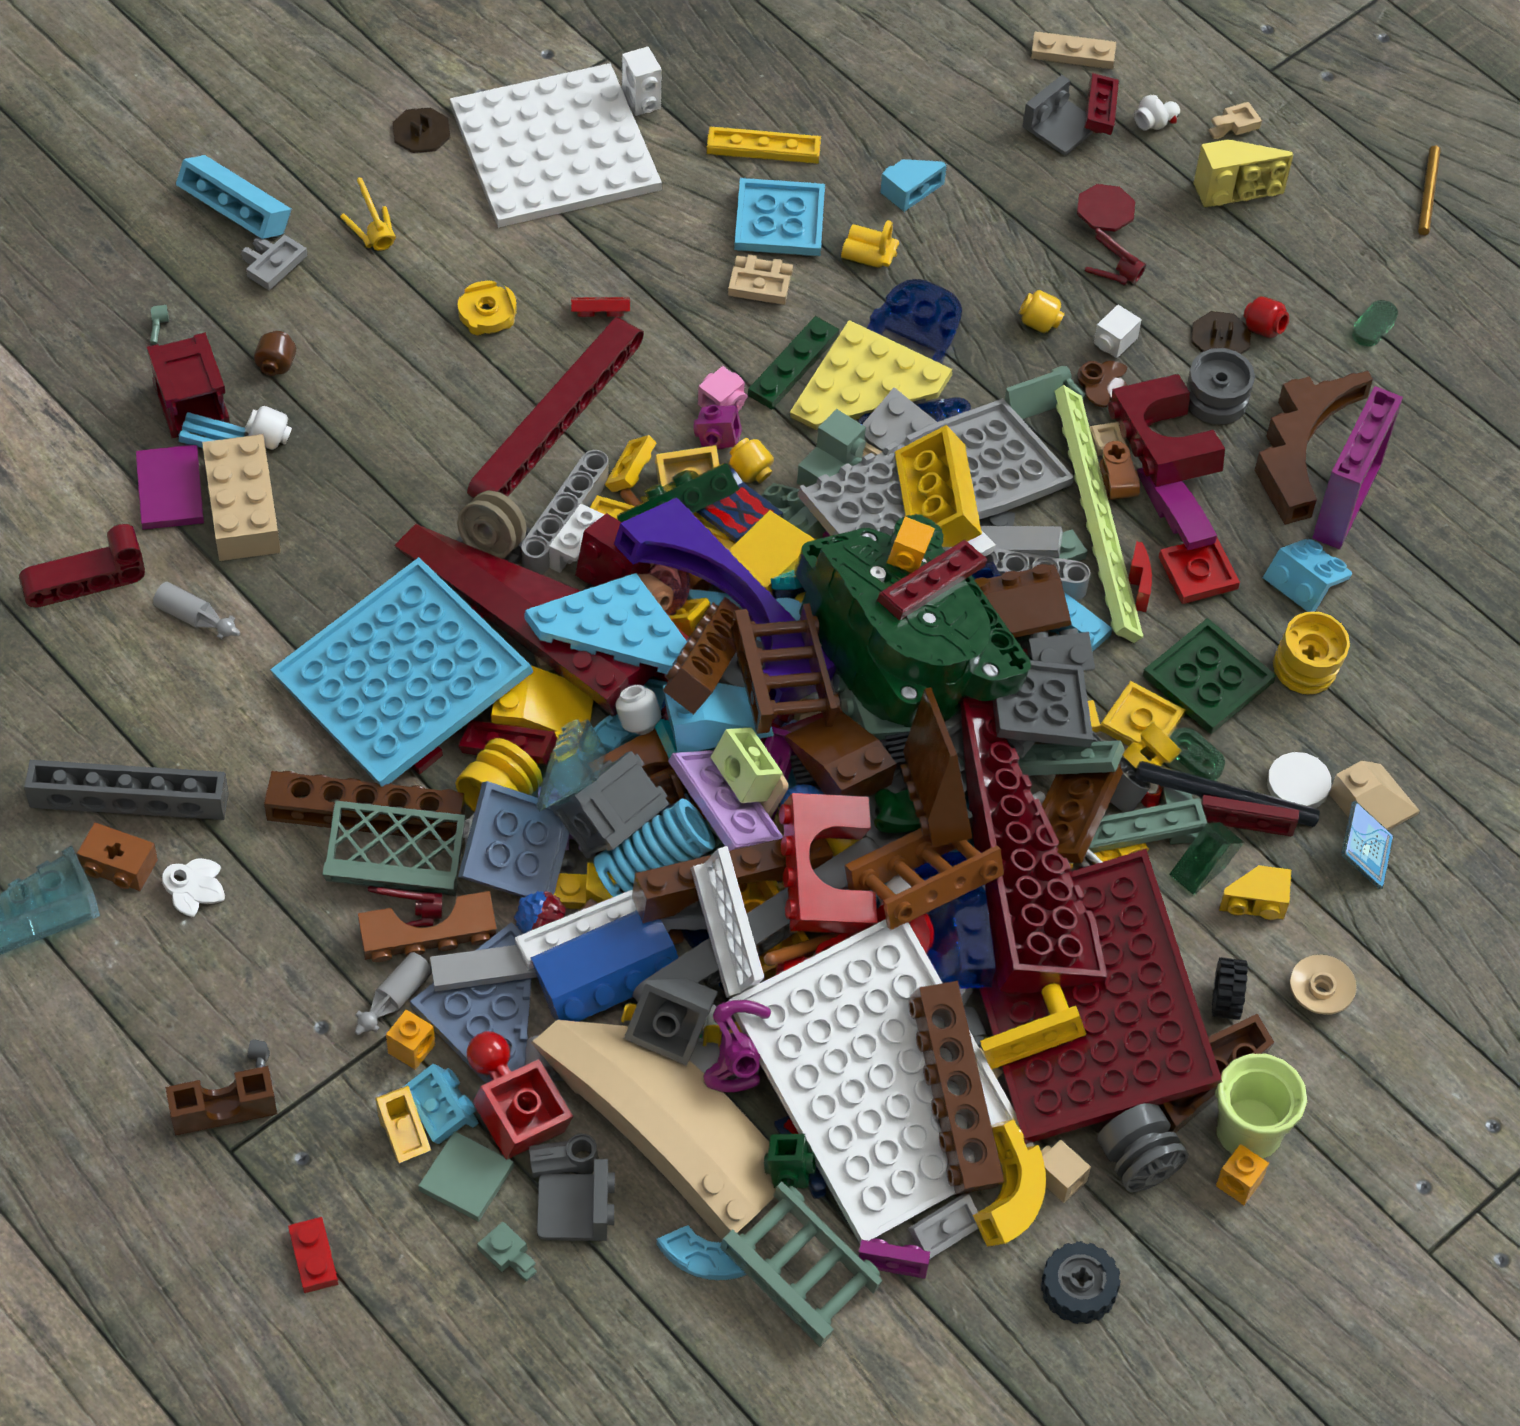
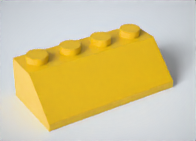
M947 425L895 451L905 516L923 515V517L939 525L943 533L942 547H953L963 540L968 542L982 535L965 444Z

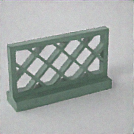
M335 800L327 859L324 862L322 875L328 882L456 896L466 816ZM342 810L356 811L362 821L349 831H346L340 823ZM362 812H367L371 814L365 817ZM379 814L389 815L395 824L379 835L370 824V821ZM394 816H402L403 818L398 821ZM411 818H420L427 828L412 839L402 825ZM426 819L436 821L430 825V823ZM444 821L456 822V834L446 842L434 830ZM367 825L376 838L360 849L351 836ZM339 828H340V830H341L344 834H343L341 837L338 838V833H339ZM399 828L409 842L393 853L384 839ZM431 832L441 846L428 856H425L416 843ZM346 839L358 851L348 860L335 859L336 847ZM378 843H381L390 856L380 864L371 863L365 853ZM454 843V850L452 853V851L449 849V846ZM413 846L422 857V860L413 867H405L397 857ZM446 850L452 858L451 872L436 870L430 860ZM362 856L365 862H360L356 860ZM394 860L398 866L388 864ZM427 864L430 869H422L421 867Z

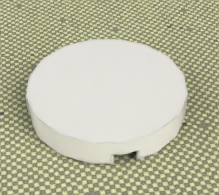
M1292 752L1280 756L1273 762L1268 772L1267 788L1273 797L1317 808L1325 802L1331 789V775L1326 765L1318 758L1307 753Z

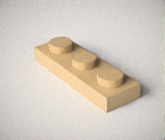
M1035 31L1031 59L1113 69L1116 42Z

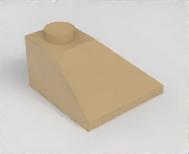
M1360 761L1337 773L1329 794L1351 822H1353L1355 807L1358 804L1387 831L1416 816L1420 811L1381 764Z

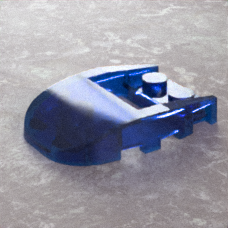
M921 279L907 280L895 286L886 296L885 303L879 309L875 308L870 316V323L867 329L879 335H882L885 329L929 348L935 351L932 360L942 364L959 328L962 317L961 303L952 292L931 282Z

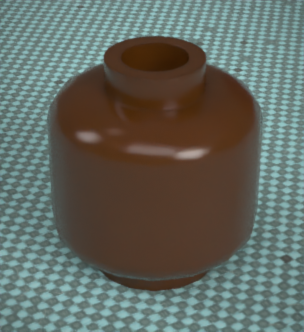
M272 331L265 333L260 338L254 353L255 364L267 375L285 374L290 370L297 350L296 345L285 332Z

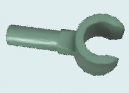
M167 305L153 306L151 308L152 333L150 344L152 345L157 344L160 323L169 322Z
M1067 366L1052 369V372H1061L1063 384L1081 395L1082 400L1086 398L1085 393L1072 380L1071 372Z

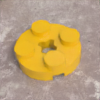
M479 281L469 285L465 289V293L458 299L459 318L469 328L470 333L474 335L498 332L511 328L514 324L517 312L516 298L511 289L506 286L504 289L497 286V282ZM488 304L489 307L494 308L490 310H484L483 305Z

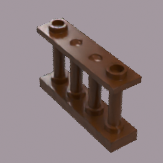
M810 603L803 604L800 620L755 624L754 621H750L747 609L735 610L731 633L756 733H769L772 720L776 719L779 715L821 711L826 727H832L836 713L840 712V700L838 694H833L818 637L819 621L817 616L812 615ZM801 633L805 645L802 647L762 650L761 647L756 646L755 640L757 637ZM808 659L811 668L810 673L769 676L768 673H763L762 666L763 663ZM815 685L819 698L776 703L775 700H770L769 692L770 689Z

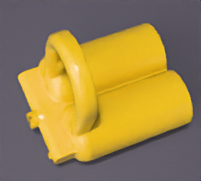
M886 221L882 232L852 224L848 238H846L842 248L841 258L877 268L882 266L889 267L893 257L897 256L896 249L899 245V240L892 238V221Z

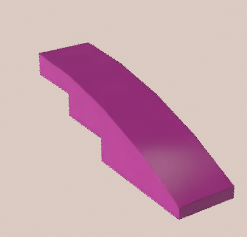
M1143 468L1137 469V474L1159 517L1166 518L1173 534L1179 533L1187 550L1216 543V532L1183 481L1156 487L1150 476L1144 474Z

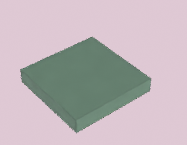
M453 1132L419 1184V1191L479 1222L514 1168V1161L506 1160L504 1156L457 1132Z

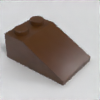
M841 710L839 713H836L832 727H826L824 717L785 735V740L825 795L867 797L878 792L880 789L892 785L896 762L879 739Z

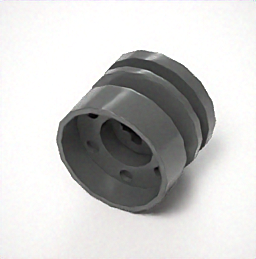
M1144 1103L1130 1108L1112 1119L1098 1134L1097 1141L1110 1162H1117L1115 1171L1122 1178L1121 1181L1128 1192H1139L1158 1185L1176 1173L1188 1159L1189 1154L1185 1147L1179 1144L1180 1139L1177 1134L1169 1132L1171 1124L1159 1105Z

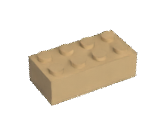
M263 434L202 442L219 561L281 553Z

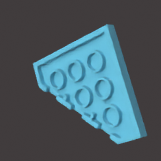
M636 573L525 610L524 619L539 640L552 643L553 639L570 643L571 649L587 651L594 655L597 651L614 655V660L639 666L640 663L658 667L657 672L664 674L673 666V662L687 643L686 639Z

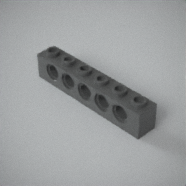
M44 760L29 761L24 786L30 808L215 820L225 819L229 795L225 772Z

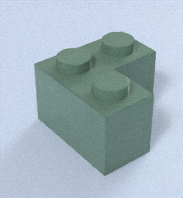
M836 409L818 427L817 446L798 465L797 484L800 486L804 485L807 488L816 484L820 476L827 474L830 477L839 473L840 468L848 463L851 466L860 463L866 446V427Z

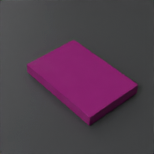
M197 445L136 451L142 529L204 523Z

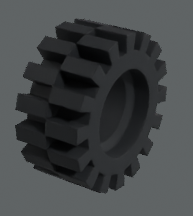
M1219 957L1212 994V1017L1241 1019L1248 978V963L1246 960Z

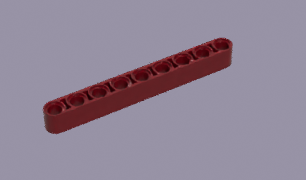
M618 317L615 318L473 476L468 485L467 494L475 498L479 493L496 491L508 497L637 351L643 341L644 331Z

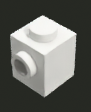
M1117 305L1097 324L1094 344L1102 351L1118 358L1138 338L1142 319Z

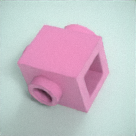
M722 366L715 373L708 374L703 383L698 386V405L700 407L737 405V410L739 411L748 397L744 393L745 382L738 374L732 373Z

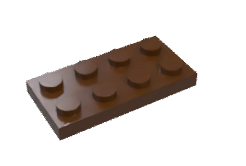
M1120 764L1116 772L1056 774L1042 803V807L1059 841L1057 853L1063 858H1067L1069 863L1083 862L1123 774Z

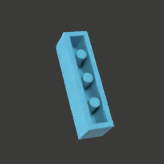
M206 155L183 159L176 181L178 187L261 239L284 234L291 208Z

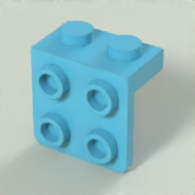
M1304 539L1280 548L1263 578L1307 612H1315L1331 586L1349 580L1352 572L1347 569L1346 563L1341 559L1331 557L1323 551L1321 544L1311 539Z

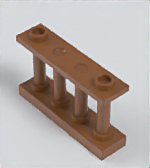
M921 828L845 864L848 889L874 891L883 901L886 923L890 930L1004 875L1001 849L998 846L982 853L975 849L967 840L933 847L929 835L923 836ZM956 849L968 860L952 867L941 856ZM928 862L939 874L924 881L913 869ZM894 876H900L911 887L895 894L884 883L890 881Z

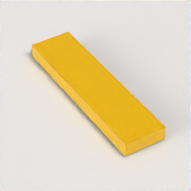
M709 126L707 154L819 164L821 136Z

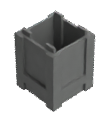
M632 751L625 753L614 762L611 760L605 761L549 805L556 817L560 818L580 846L579 849L586 859L593 857L601 850L607 849V851L615 849L669 805L666 800L667 794L661 786L655 787L642 768L645 763L638 754L634 755Z

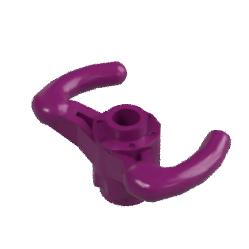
M732 1000L721 1003L716 1007L713 1018L722 1030V1039L717 1063L704 1073V1083L708 1088L719 1092L733 1093L745 1091L760 1083L759 1075L755 1074L759 1069L760 1054L746 1033L739 1032L731 1016L735 1013H749L762 1019H767L771 1015V1010L768 1007L749 1000ZM730 1026L733 1033H729L727 1027ZM734 1073L739 1077V1079L725 1080V1078Z

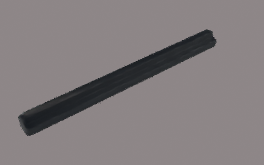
M1140 761L1135 770V778L1145 782L1201 797L1208 795L1299 810L1298 823L1315 827L1319 821L1320 810L1317 808Z

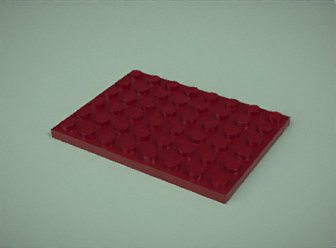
M1146 849L1069 872L1074 884L1080 886L1085 896L1082 900L1087 911L1091 910L1095 917L1107 978L1103 981L1061 988L1069 1008L1077 1007L1086 1032L1085 1036L1002 1066L1025 1144L1115 1118L1126 1110L1140 1104L1151 1103L1160 1105L1217 1088V1085L1222 1082ZM983 899L956 906L993 1036L1049 1016L1050 1014L1041 992L1018 993L999 991Z

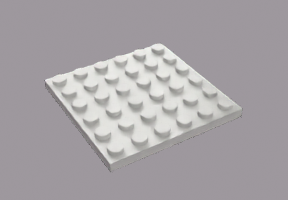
M611 63L450 98V107L498 228L662 190L661 179Z

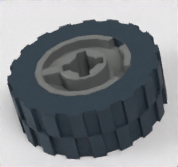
M1076 1241L1073 1244H1070V1242L1064 1244L1062 1248H1057L1053 1251L1052 1256L1046 1261L1041 1278V1291H1043L1044 1302L1049 1305V1309L1053 1314L1056 1313L1064 1321L1069 1320L1075 1324L1079 1322L1088 1324L1092 1323L1093 1320L1097 1319L1098 1321L1102 1319L1106 1312L1109 1313L1112 1309L1120 1288L1119 1267L1117 1268L1115 1265L1116 1261L1107 1254L1106 1250L1096 1247V1244L1090 1242L1086 1244L1083 1241ZM1076 1279H1084L1086 1283L1083 1286H1079V1282Z

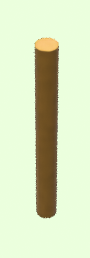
M1431 146L1429 148L1418 228L1420 235H1428L1430 232L1441 151L1438 146Z

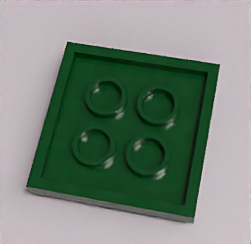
M1208 618L1148 665L1142 675L1177 706L1185 709V713L1210 734L1214 733L1273 684L1276 678V674Z

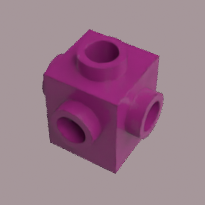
M710 405L701 408L698 419L694 420V434L696 437H699L701 447L716 445L717 450L734 447L739 441L742 427L737 405Z

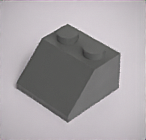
M687 978L647 980L624 1039L687 1066L718 992Z

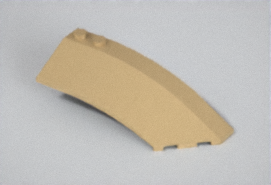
M556 1020L531 1042L575 1094H580L654 1164L721 1240L732 1229L738 1233L774 1198L776 1188L773 1187L771 1175L766 1174L764 1169V1157L769 1151L770 1142L723 1092L710 1089L705 1085L704 1073L690 1060L686 1066L624 1039L628 1026Z

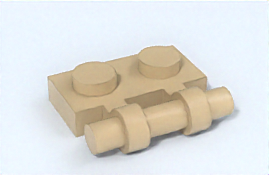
M748 255V257L736 256L735 267L733 266L728 287V296L785 305L794 265L783 263V260L780 259L767 261L757 259V256Z

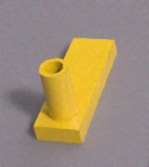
M1049 984L1041 991L1050 1014L1049 1016L980 1041L991 1070L1086 1035L1077 1007L1069 1008L1059 984Z

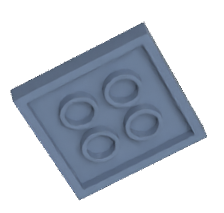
M489 781L482 782L458 877L519 897H526L537 891H548L554 895L570 832L549 807L552 802Z

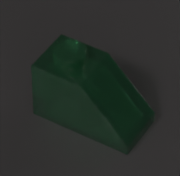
M1221 822L1206 824L1169 875L1195 895L1227 867L1244 842Z

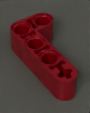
M119 524L109 529L107 532L109 547L45 562L22 570L19 574V581L26 604L30 607H43L140 581L145 576V568L133 526Z

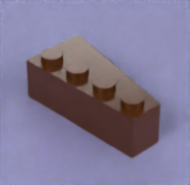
M1258 1014L1208 1037L1220 1075L1233 1060L1247 1054H1267L1274 1044V1040ZM1216 1088L1160 1104L1161 1110L1171 1124L1169 1132L1177 1133L1216 1099Z

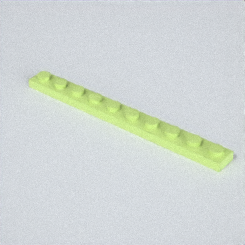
M1063 385L1054 391L1057 399L1056 408L1061 415L1063 423L1062 432L1067 439L1069 447L1068 456L1073 463L1075 471L1074 480L1079 487L1081 495L1080 504L1085 511L1087 519L1086 528L1091 535L1093 543L1092 552L1098 562V576L1104 586L1106 594L1104 599L1112 618L1111 627L1116 635L1135 643L1143 638V633L1082 396Z

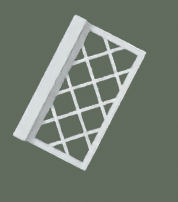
M726 846L718 848L704 864L693 866L691 872L726 998H730L760 984L764 979V974L729 849Z

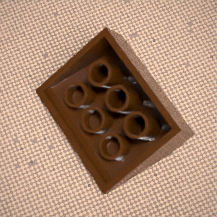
M931 687L924 689L903 750L905 764L900 765L904 784L907 786L910 801L913 802L916 818H919L922 835H929L932 846L938 847L971 839L972 834L957 753Z

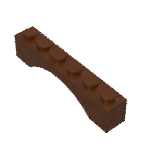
M782 838L729 851L738 885L757 881L783 882L786 856H783L781 853ZM826 838L816 840L810 845L809 859L812 869L815 870L833 858V852ZM711 855L635 873L632 900L642 922L646 923L675 916L689 905L697 902L699 897L691 868L695 865L704 864Z

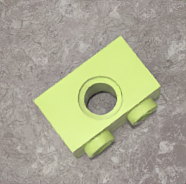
M752 727L726 729L710 757L741 803L767 801L783 774Z

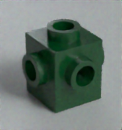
M771 1134L769 1151L764 1157V1169L766 1174L771 1175L774 1188L781 1182L788 1188L790 1186L794 1188H808L810 1173H815L816 1162L814 1152H809L805 1134Z

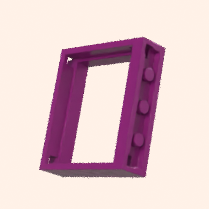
M1374 386L1331 472L1312 539L1341 549L1383 464L1402 403V396Z

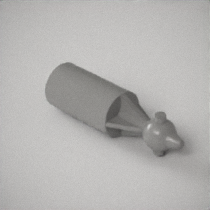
M169 582L162 583L157 589L153 598L154 607L195 628H217V637L219 639L231 635H240V631L235 627V618L230 615L229 618L220 619L210 603Z
M411 952L376 989L370 1012L362 1013L359 1010L355 1014L358 1018V1025L355 1030L356 1035L372 1030L376 1033L380 1028L377 1026V1018L398 1011L432 974L430 964L422 956Z

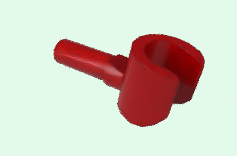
M1158 785L1156 794L1147 792L1143 797L1141 803L1146 808L1159 805L1162 793L1161 786Z

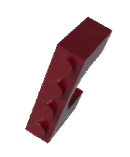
M1179 374L1112 389L1111 402L1108 403L1110 417L1119 423L1122 437L1127 438L1134 457H1138L1142 463L1144 474L1150 476L1156 487L1221 472L1224 467L1225 447L1214 430L1184 437H1167L1152 431L1148 427L1158 421L1188 415L1190 391Z

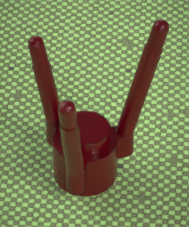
M1097 228L1095 230L1097 233L1095 238L1121 258L1116 267V270L1120 273L1117 275L1091 267H1085V272L1115 280L1124 286L1128 281L1136 284L1143 275L1146 264L1126 251L1101 229Z
M368 887V891L372 893L415 900V915L422 916V919L406 922L410 926H433V919H442V893H417L385 887Z

